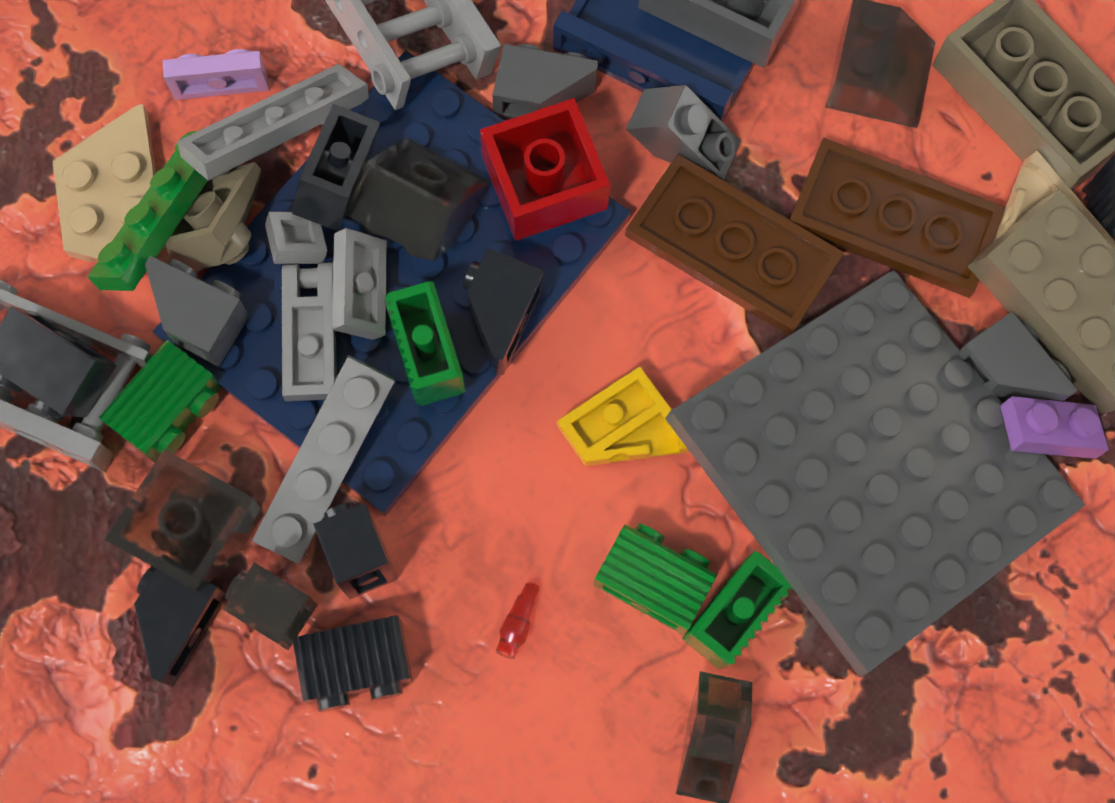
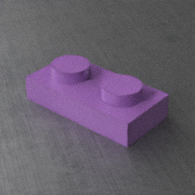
M1012 396L1000 406L1011 451L1096 459L1109 450L1096 405Z

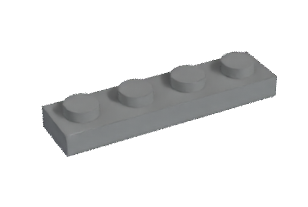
M337 64L178 140L180 156L203 177L210 180L324 123L333 104L348 110L362 104L369 98L368 84L342 65Z
M348 355L252 539L253 542L298 564L300 563L316 532L313 524L322 521L324 512L329 508L392 388L395 378Z

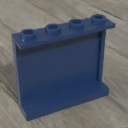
M576 0L569 13L561 11L553 25L554 50L562 54L570 52L579 53L588 59L598 61V71L641 92L644 89L686 85L722 122L754 63L639 9V0Z

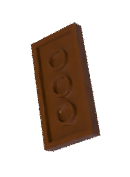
M823 138L790 221L831 245L970 298L976 290L979 279L967 266L993 243L1005 207Z
M679 154L675 156L627 226L625 232L627 238L787 335L795 332L844 254L841 250Z

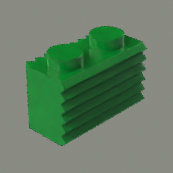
M428 281L388 293L384 300L415 403L424 406L464 393L463 375L434 282Z
M166 340L98 418L151 461L157 463L162 455L166 458L170 457L180 448L186 437L184 431L187 430L188 425L194 421L196 416L203 418L215 407L219 399V394L217 393L221 387L213 374L169 340Z
M638 523L635 529L624 524L598 571L593 585L643 614L685 635L717 577V574L708 570L711 564L710 561L692 550L683 548L681 554L662 545L665 539L664 536L644 524Z
M754 551L743 561L682 639L717 669H726L735 664V658L741 656L742 650L749 647L748 642L755 639V634L762 630L761 626L768 622V617L773 615L775 609L782 605L781 601L788 597V592L793 590V588L773 563L759 552Z

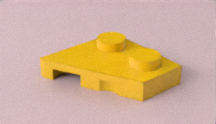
M640 366L557 420L558 429L585 466L690 452L665 419L672 409Z

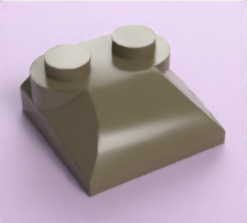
M254 162L232 168L227 173L208 180L156 259L168 264L170 259H175L189 266L195 272H199L205 268L224 263L231 265L243 258L249 250L248 242L251 238V231L246 227L245 222L249 216L258 188L261 173L260 167Z

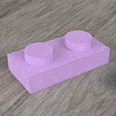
M234 49L220 55L201 56L198 54H185L178 59L163 60V77L175 100L269 91L268 73L260 51Z

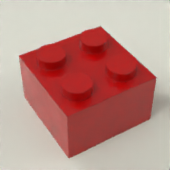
M575 98L480 129L482 158L515 241L608 209L610 183Z

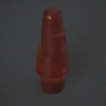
M527 582L521 594L517 596L499 630L500 641L495 651L497 654L508 659H515L519 647L526 642L530 627L529 619L539 590L537 584Z

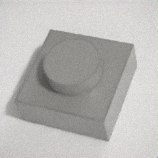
M292 212L268 213L265 227L274 264H318L324 262L327 247L321 225L293 215Z

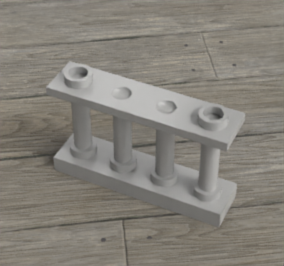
M325 0L370 70L375 88L380 94L386 95L395 110L404 107L411 79L460 61L462 64H466L475 80L492 74L501 49V44L471 0H424L428 7L377 25L364 5L378 0ZM434 25L442 28L451 41L449 45L402 62L399 61L388 44L389 41Z
M0 280V312L2 309L8 312L11 306L37 312L89 347L116 357L114 363L117 364L87 416L84 417L81 424L75 423L72 430L57 424L56 418L43 413L33 403L29 404L27 410L12 405L11 402L14 398L10 395L12 390L0 384V427L106 472L115 454L101 443L104 436L100 432L105 423L98 417L123 390L134 367L142 368L152 357L149 353L151 346L141 339L123 333L121 338L118 339L16 295L18 292L16 288Z

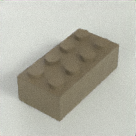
M995 0L946 37L932 64L933 67L1022 161L1037 150L1067 186L1074 191L1101 170L1115 154V84L1034 0Z
M1060 189L1037 202L967 267L1009 313L1013 312L1020 321L1026 322L1034 329L1041 347L1052 360H1057L1067 369L1071 376V382L1092 405H1096L1098 412L1115 411V249Z

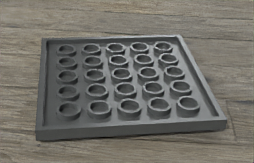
M894 270L675 407L665 418L860 678L876 668L1085 506L1084 502L1044 454L1011 451L1000 407L1003 403L994 393L988 392L984 387L985 381L967 359L965 361L962 360L958 355L960 350Z

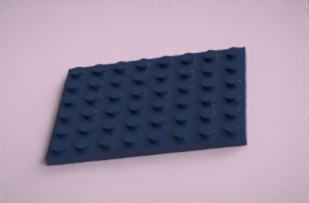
M405 50L398 59L402 62L415 56ZM436 71L411 79L403 108L395 110L386 95L380 94L375 86H373L368 91L369 98L351 110L380 122L371 158L340 231L348 228L387 241L386 295L390 292L424 282H434L465 387V392L461 395L424 406L415 403L387 307L385 336L371 340L336 331L337 376L348 355L395 378L392 388L342 481L344 485L384 516L389 513L501 377V374L494 372L469 310L467 290L463 289V283L472 262L477 261L481 263L487 249L490 248L544 270V289L511 358L509 367L627 224L631 216V211L609 196L607 210L515 241L481 153L480 129L503 122L504 120ZM307 160L247 226L251 231V238L248 242L249 250L244 257L231 265L224 263L210 267L199 279L209 285H212L214 280H218L237 290L241 294L240 300L249 314L248 320L221 366L218 367L179 348L213 374L223 390L298 449H300L325 400L285 401L282 396L283 264H274L265 223L269 212H292L298 181ZM321 225L327 247L324 262H333L334 233L338 231ZM299 264L300 269L317 268L318 264ZM317 288L301 289L300 297L318 296ZM160 322L152 332L163 343L169 340L174 344L163 330L162 323Z

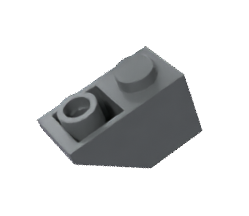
M504 44L492 95L493 113L502 119L509 120L575 98L576 103L595 92L598 61L588 59L579 53L570 52L563 55L546 52L530 44H520L518 46Z
M686 85L644 89L626 127V130L655 157L671 163L675 156L679 154L723 181L741 143V140Z
M150 256L145 266L163 330L175 346L220 367L249 318V314L240 300L241 294L221 281L214 280L213 284L209 285L197 279V273L178 260L170 259L168 264Z
M1010 312L965 344L958 352L962 360L965 361L967 359L985 381L984 387L988 392L994 393L1000 401L1006 402L1013 396L1064 402L1078 391L1071 383V376L1067 369L1057 360L1050 358L1039 344V339L1034 329L1026 322L1020 321L1013 312Z

